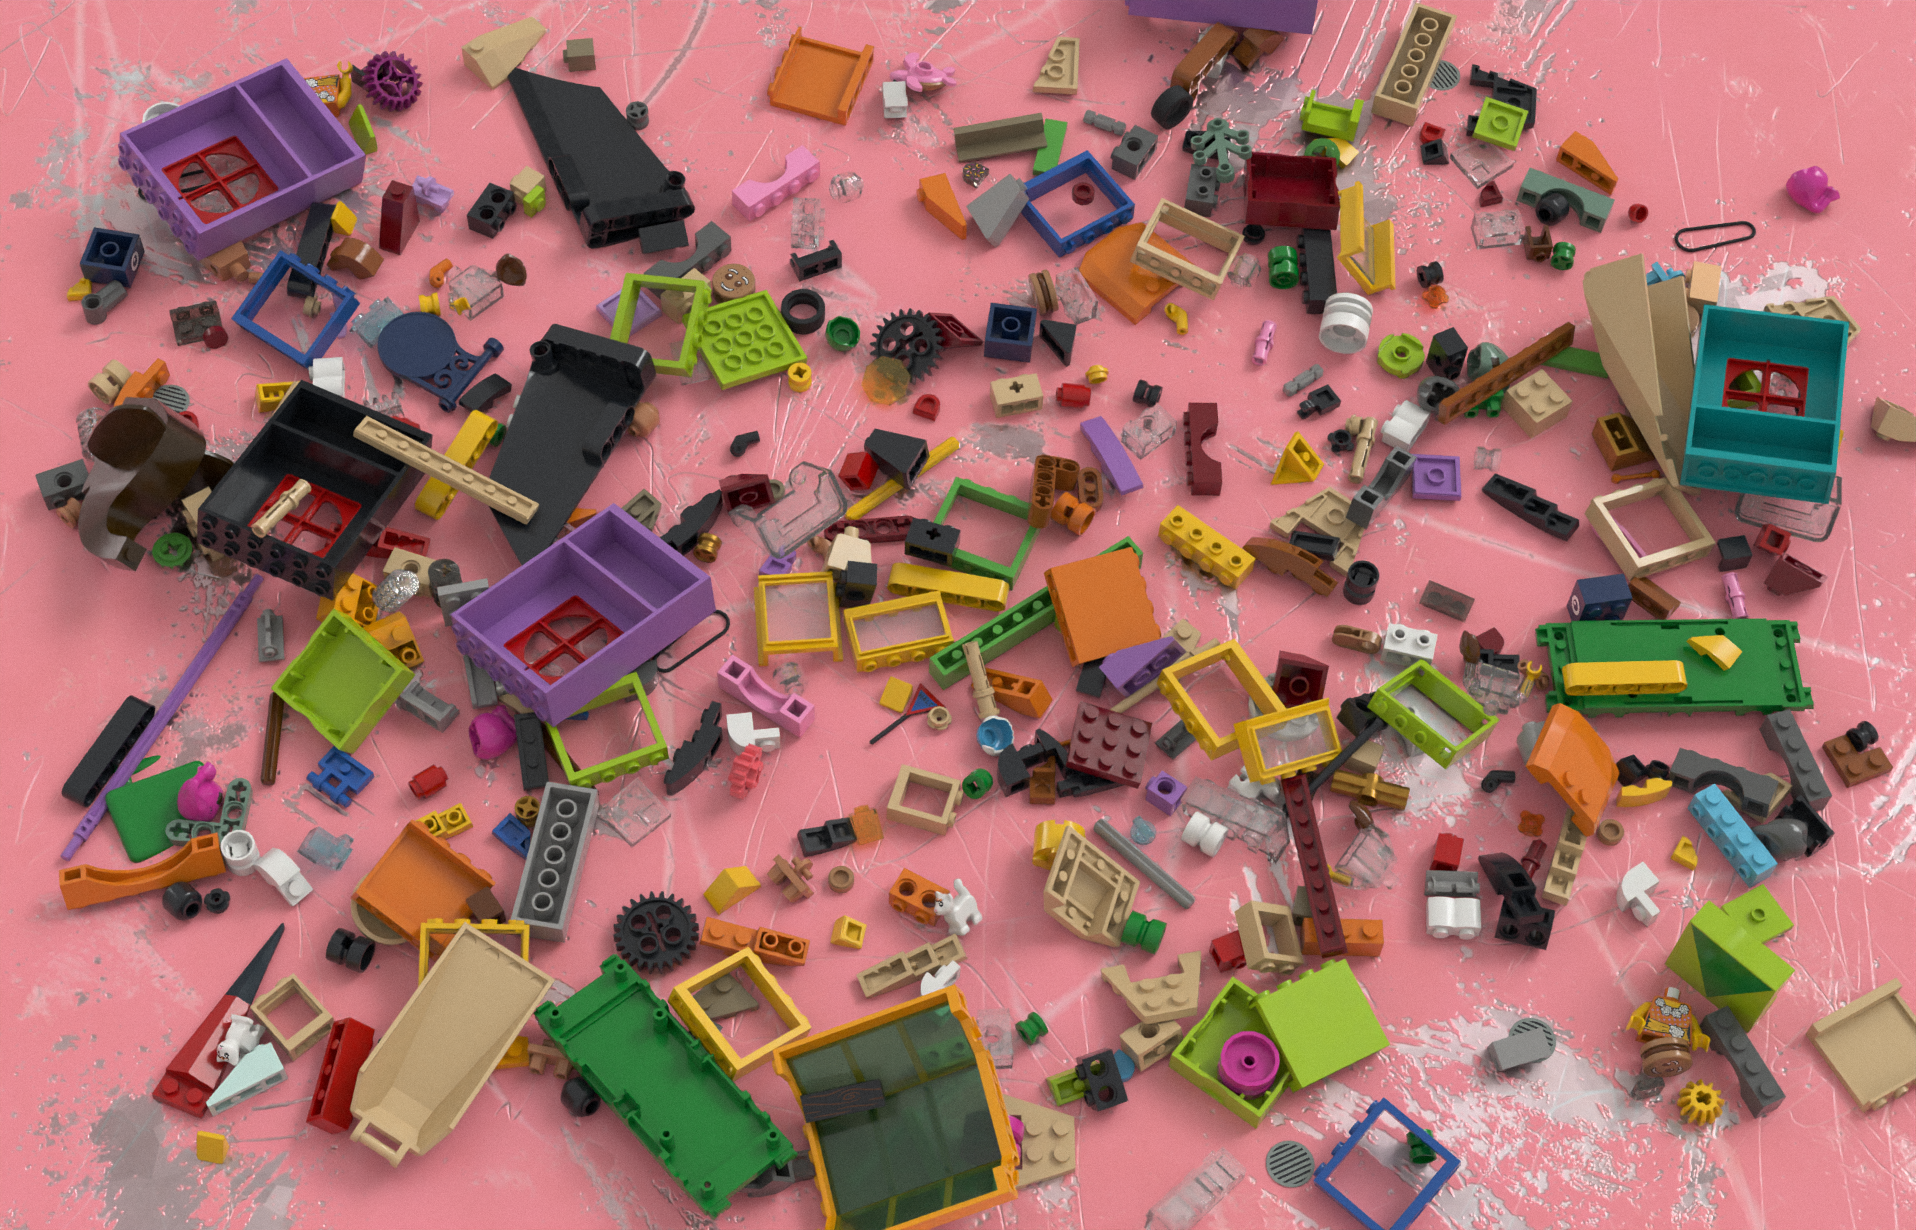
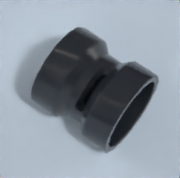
M1140 379L1133 395V402L1139 404L1143 402L1148 407L1156 409L1163 387L1149 385L1147 381Z

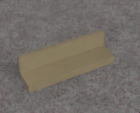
M1042 113L953 128L955 146L960 163L1047 147Z

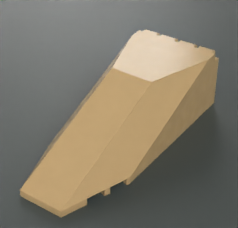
M1642 253L1591 268L1590 271L1584 274L1583 289L1602 365L1672 487L1692 496L1701 495L1700 487L1680 485L1695 367L1684 277L1679 276L1647 286L1644 255Z

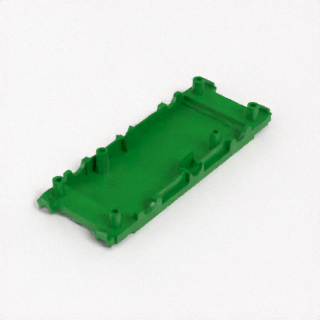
M1766 618L1571 621L1570 623H1546L1545 625H1539L1535 629L1536 645L1538 647L1547 646L1553 691L1545 694L1547 713L1550 712L1553 705L1559 703L1578 711L1580 714H1587L1588 718H1595L1603 713H1612L1617 718L1629 713L1667 712L1668 717L1678 712H1685L1688 716H1691L1693 712L1735 711L1736 716H1743L1750 711H1761L1763 715H1770L1773 712L1789 709L1791 711L1814 709L1811 687H1803L1794 644L1801 642L1797 621L1767 620ZM1723 635L1735 644L1742 653L1730 669L1724 671L1707 654L1700 656L1686 641L1691 637ZM1676 660L1683 663L1687 681V688L1679 693L1571 696L1565 692L1562 668L1571 663Z
M613 954L599 966L602 973L600 977L556 1007L552 1001H546L536 1008L533 1014L538 1021L539 1027L554 1042L557 1049L688 1198H691L706 1216L708 1215L712 1220H715L717 1216L732 1206L728 1201L729 1198L774 1164L779 1170L782 1169L789 1161L795 1159L798 1153L793 1149V1144L772 1123L766 1111L762 1112L755 1105L748 1091L742 1092L715 1062L714 1054H709L703 1047L700 1039L695 1040L670 1013L664 999L660 1000L654 994L646 979L642 980L625 960H621L617 954Z

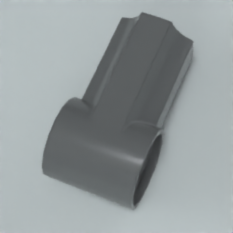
M117 280L111 281L96 294L92 293L83 297L81 304L88 323L93 325L103 323L107 318V312L128 296L121 283Z

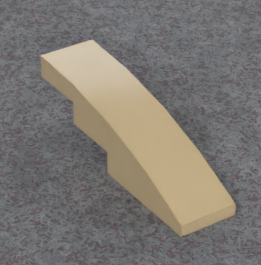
M1567 808L1541 897L1567 906L1573 882L1587 839L1571 820L1575 812Z
M953 934L933 945L928 942L908 953L902 951L856 975L868 999L920 981L927 972L934 975L943 965L948 966L952 960L958 964L968 958L958 936Z

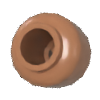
M639 402L635 407L634 419L627 432L634 437H648L660 423L658 409L649 402Z

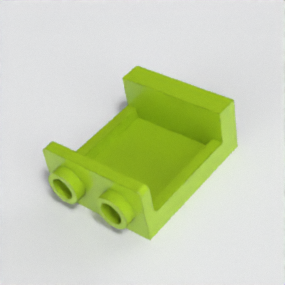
M1311 90L1310 97L1305 96L1299 117V120L1303 121L1301 130L1354 142L1364 100L1355 99L1353 109L1351 110L1314 101L1316 90Z

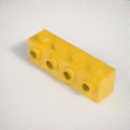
M1177 505L1160 523L1158 536L1165 544L1173 546L1184 557L1192 559L1204 571L1210 572L1219 578L1224 585L1236 590L1253 571L1255 557L1181 506Z

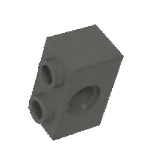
M1134 125L1130 132L1127 131L1124 134L1121 145L1113 149L1111 159H1113L1112 169L1136 180L1157 150L1158 135Z
M83 459L35 475L48 510L67 505V500L71 497L77 501L85 499L86 494L82 492L89 473Z

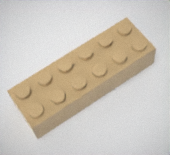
M1417 2L1415 3L1377 89L1371 113L1410 126L1414 125L1453 34L1457 15Z

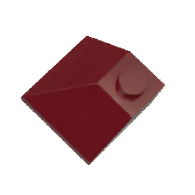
M928 312V315L932 317L931 321L935 320L938 323L936 328H940L943 331L939 336L943 337L945 342L941 343L940 346L945 349L979 346L984 342L952 314ZM927 343L921 345L923 348L927 349Z
M768 474L730 475L725 479L719 480L729 516L776 503Z
M1784 553L1776 561L1764 584L1768 586L1767 589L1778 596L1781 593L1783 595H1790L1818 588L1828 577L1789 554Z
M1279 650L1272 690L1286 709L1323 699L1329 666L1306 655Z

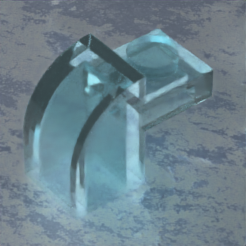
M318 826L308 832L297 852L321 867L332 871H340L353 850L350 846L354 839L347 834L336 838Z

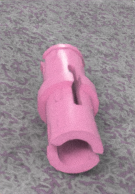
M1263 321L1260 335L1256 337V347L1251 359L1255 365L1263 366L1266 364L1269 350L1273 347V336L1277 328L1276 323L1273 321Z
M1737 573L1724 574L1721 578L1726 590L1725 599L1731 608L1733 619H1749L1744 602L1746 597L1744 592L1741 591Z

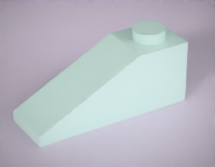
M271 1042L266 1045H258L250 1053L246 1054L207 1100L206 1104L213 1117L288 1079Z

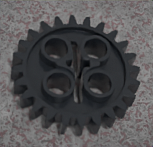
M909 308L906 315L905 311L900 309L899 316L891 312L890 321L883 318L885 325L876 326L880 332L879 334L872 333V336L877 340L870 343L872 347L876 348V350L870 352V355L877 357L872 363L879 366L877 371L881 374L884 373L883 377L888 380L892 377V382L895 384L900 380L903 385H906L909 379L910 383L915 385L917 377L923 382L925 373L932 376L930 369L932 367L935 369L939 368L935 362L936 360H943L938 354L945 351V348L940 346L941 343L945 342V339L939 336L943 331L940 328H936L938 323L935 320L931 321V316L928 314L923 316V312L920 310L915 314L911 308ZM913 326V332L906 335V329ZM895 341L894 349L888 351L889 344ZM927 343V349L924 352H920V346ZM909 358V365L902 368V362Z
M650 891L648 899L640 894V902L638 903L630 899L631 908L623 906L624 915H617L618 924H614V932L617 933L613 934L614 942H618L616 950L622 951L621 959L629 958L628 962L631 967L638 963L639 972L645 966L648 967L649 974H652L654 968H658L660 974H663L665 966L670 971H673V963L675 962L683 966L682 957L690 959L691 954L689 950H696V943L694 941H699V933H697L699 931V923H695L697 921L696 914H690L692 912L691 906L683 907V898L675 902L673 893L668 899L665 898L664 891H661L659 897H655L653 891ZM648 913L652 915L656 930L661 934V941L666 949L665 952L661 950L656 933L652 931L651 922L647 917ZM661 914L670 915L667 919L658 918ZM638 923L645 925L642 929L634 928V925ZM671 936L679 937V940L674 942L667 939ZM648 945L655 947L652 951L643 950Z

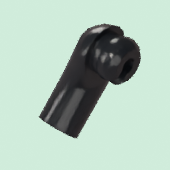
M758 431L737 435L730 446L731 454L740 457L745 453L748 445L760 442Z
M1491 770L1482 779V789L1485 792L1491 793L1501 783H1514L1515 771Z

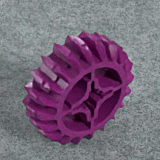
M387 51L381 53V56L376 54L373 56V60L370 59L367 62L368 67H365L362 71L366 75L361 80L367 83L363 86V89L369 90L366 98H374L372 105H376L379 102L380 110H384L387 107L389 112H393L395 109L397 112H401L403 108L408 109L411 107V103L414 104L417 101L416 96H419L422 92L418 88L423 84L417 79L422 74L415 73L418 66L414 65L412 67L410 65L412 58L405 61L404 53L399 54L397 57L395 51L389 54ZM382 66V68H383L382 77H383V78L378 81V80H377V73H378L379 68ZM407 83L406 93L402 97V84Z

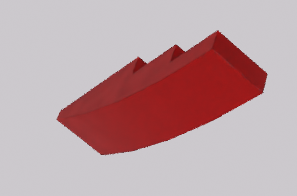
M331 522L329 530L337 533L341 530L342 525ZM386 527L366 556L389 559L395 547L426 557L431 538ZM326 539L324 547L328 546L331 542Z

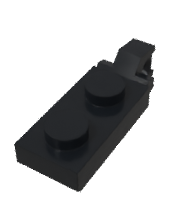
M1074 770L1072 774L1067 776L1066 780L1057 782L1056 791L1059 798L1071 796L1072 794L1074 797H1083L1124 786V784Z

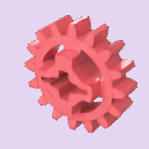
M749 743L745 747L744 752L735 757L728 777V781L732 783L730 795L744 800V797H747L748 791L753 787L756 788L764 767V763L760 760L762 757L761 747Z

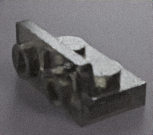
M215 300L169 310L178 346L204 341L203 333L205 330L212 326L223 327L219 308Z

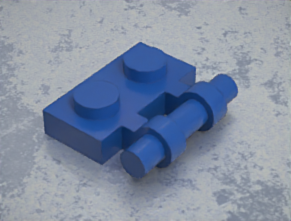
M333 746L318 762L319 768L323 770L318 776L312 771L306 779L312 783L314 789L329 795L330 800L335 804L340 803L347 808L351 804L352 799L346 796V793L351 790L358 795L375 776L367 767L344 751ZM332 777L340 782L336 788L328 783Z

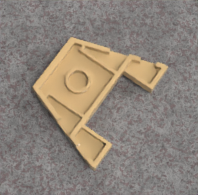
M1835 296L1806 299L1805 302L1800 303L1786 301L1783 305L1768 303L1763 310L1772 313L1849 322L1847 346L1862 330Z
M1331 487L1307 499L1303 505L1296 509L1288 510L1284 516L1274 518L1269 526L1285 538H1288L1301 522L1321 535L1340 537L1341 549L1337 552L1335 560L1330 561L1329 566L1345 577L1349 567L1354 562L1364 532L1363 527L1345 518L1352 500Z
M1201 951L1177 955L1181 974H1170L1164 977L1130 982L1125 966L1118 965L1102 968L1101 977L1105 983L1109 982L1112 985L1113 991L1118 996L1121 995L1126 1000L1127 1006L1145 1025L1195 1016L1198 1009Z
M1002 1094L1007 1114L1021 1119L1025 1126L1021 1142L1022 1169H1014V1171L1018 1170L1019 1184L1015 1185V1189L1020 1190L1036 1182H1045L1075 1172L1074 1116ZM993 1174V1190L996 1191L998 1189Z

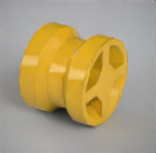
M437 292L432 293L431 296L418 295L421 312L441 316Z
M795 363L789 367L788 385L791 390L800 393L807 391L811 387V368L805 363Z

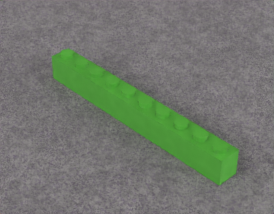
M1129 536L1098 554L1102 555L1132 547L1134 553L1138 555L1139 569H1141L1143 552ZM1048 586L930 657L929 673L939 686L945 690L970 674L966 655L962 647L963 644L978 641L980 654L985 665L1055 622L1056 613Z

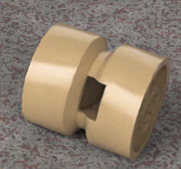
M113 359L102 368V373H97L88 381V386L98 399L105 404L111 405L117 399L121 389L132 374L122 363Z

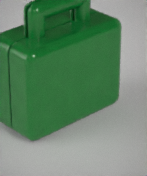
M156 755L143 758L132 775L151 766L161 756ZM193 761L133 783L130 777L124 786L113 789L106 794L107 811L130 861L140 863L173 846L165 833L167 825L173 820H188L178 810L177 799L179 790L185 781L197 774V768L204 766V763ZM182 828L172 831L175 837H178L179 833H184Z

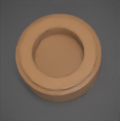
M1614 819L1602 821L1597 829L1598 839L1608 846L1617 845L1624 836L1623 826Z
M845 866L833 868L828 875L829 887L837 893L850 891L854 885L852 870Z

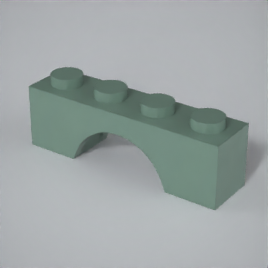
M1529 168L1516 200L1536 208V204L1546 195L1559 193L1566 198L1569 207L1577 213L1581 226L1600 233L1615 201L1605 195L1598 194L1533 168Z

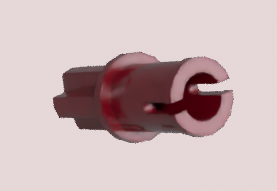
M1540 839L1533 840L1526 856L1521 859V866L1526 870L1531 879L1535 871L1540 869V861L1547 848V844Z

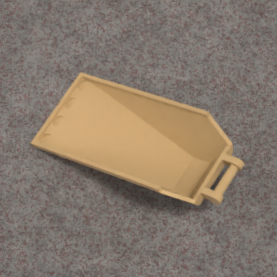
M464 922L359 1069L350 1111L354 1117L360 1120V1123L349 1139L366 1145L389 1160V1164L395 1168L399 1166L408 1151L415 1156H423L456 1127L549 991L555 979ZM370 1126L398 1144L400 1147L397 1152L366 1133L367 1127Z

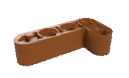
M1217 22L1177 65L1171 77L1170 87L1181 86L1193 97L1194 101L1199 92L1200 82L1236 42L1238 33Z
M1043 454L1036 457L1031 476L1027 522L1030 526L1037 529L1048 527L1054 505L1055 489L1063 491L1075 489L1080 471L1078 462Z

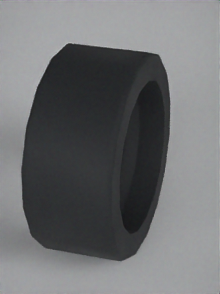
M1172 86L1164 91L1155 101L1151 110V116L1163 128L1171 129L1182 122L1189 114L1194 102L1193 97L1181 86Z
M810 289L794 290L788 293L782 300L781 315L792 332L806 335L817 331L825 321V303L817 292ZM808 304L813 306L817 313L808 319H798L793 317L789 311L795 305Z

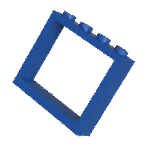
M1088 150L1024 183L1027 187L1025 193L1029 200L1021 213L1059 258L1074 252L1076 248L1084 244L1091 243L1095 238L1103 234L1110 233L1114 228L1127 224L1134 216V202ZM1086 173L1117 210L1061 238L1032 205L1031 201Z
M280 250L231 319L247 332L309 370V366H313V359L324 356L360 305V302L354 297L356 293L345 285L343 288L337 286L338 282L327 274L324 277L319 275L320 270L310 263L305 266L300 263L302 259L294 253L288 255ZM289 268L294 269L343 300L305 355L252 321Z
M1383 1097L1380 1102L1375 1100L1366 1110L1368 1116L1362 1123L1358 1120L1348 1132L1351 1135L1345 1143L1340 1141L1331 1152L1333 1158L1328 1164L1324 1162L1320 1164L1313 1174L1316 1177L1313 1181L1319 1189L1366 1229L1384 1230L1326 1180L1384 1111H1386L1446 1161L1389 1229L1407 1230L1461 1166V1161Z

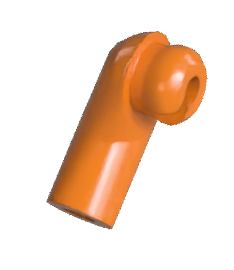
M445 258L430 269L429 283L435 288L443 286L444 274L453 268L448 258Z

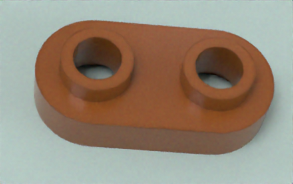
M1093 467L1081 469L1077 479L1079 504L1085 502L1095 508L1097 512L1103 505L1101 473Z

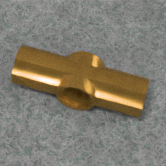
M1338 769L1334 773L1330 791L1355 797L1359 803L1365 806L1381 804L1405 810L1410 788L1385 782L1381 776L1374 773L1358 775Z

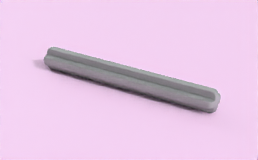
M1099 819L1095 823L1093 829L1098 835L1182 907L1188 909L1194 904L1195 897L1106 820Z

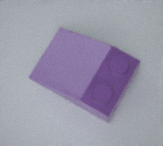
M1172 636L1118 650L1115 654L1111 653L1103 660V664L1099 668L1127 698L1158 677L1162 669L1171 666L1186 653V650Z

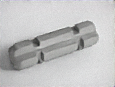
M1087 110L1084 114L1083 121L1090 125L1094 123V126L1109 132L1113 130L1115 134L1120 136L1126 130L1124 122H1115V119L1102 114L1096 115V112Z
M1319 364L1311 366L1310 370H1305L1293 378V381L1290 380L1283 385V392L1287 396H1293L1297 393L1296 390L1300 391L1314 382V380L1322 377L1323 368Z

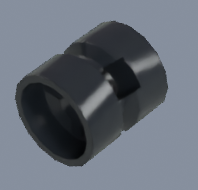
M1364 560L1351 564L1343 587L1344 597L1349 602L1356 605H1364L1372 600L1380 575L1377 567L1371 562Z
M338 928L328 943L326 959L339 965L346 963L347 968L363 973L373 958L376 943L363 936L356 938L353 932Z

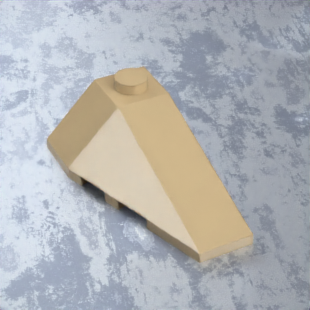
M529 17L479 35L461 47L464 65L488 87L494 90L508 80V75L518 64L523 63L525 55L529 50L534 49L547 30L535 18Z
M1877 396L1871 427L1877 431L1876 436L1889 441L1890 438L1898 441L1916 442V416L1905 410L1906 408Z

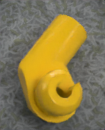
M1168 303L1164 307L1166 316L1176 323L1178 334H1187L1188 315L1186 311L1174 303Z

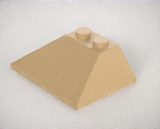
M1066 826L1043 891L1044 911L1080 939L1116 948L1120 946L1122 934L1128 921L1140 881L1072 827Z

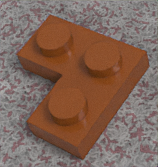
M1846 734L1826 741L1822 745L1824 752L1847 788L1889 773L1893 769L1892 764L1881 747L1858 754Z

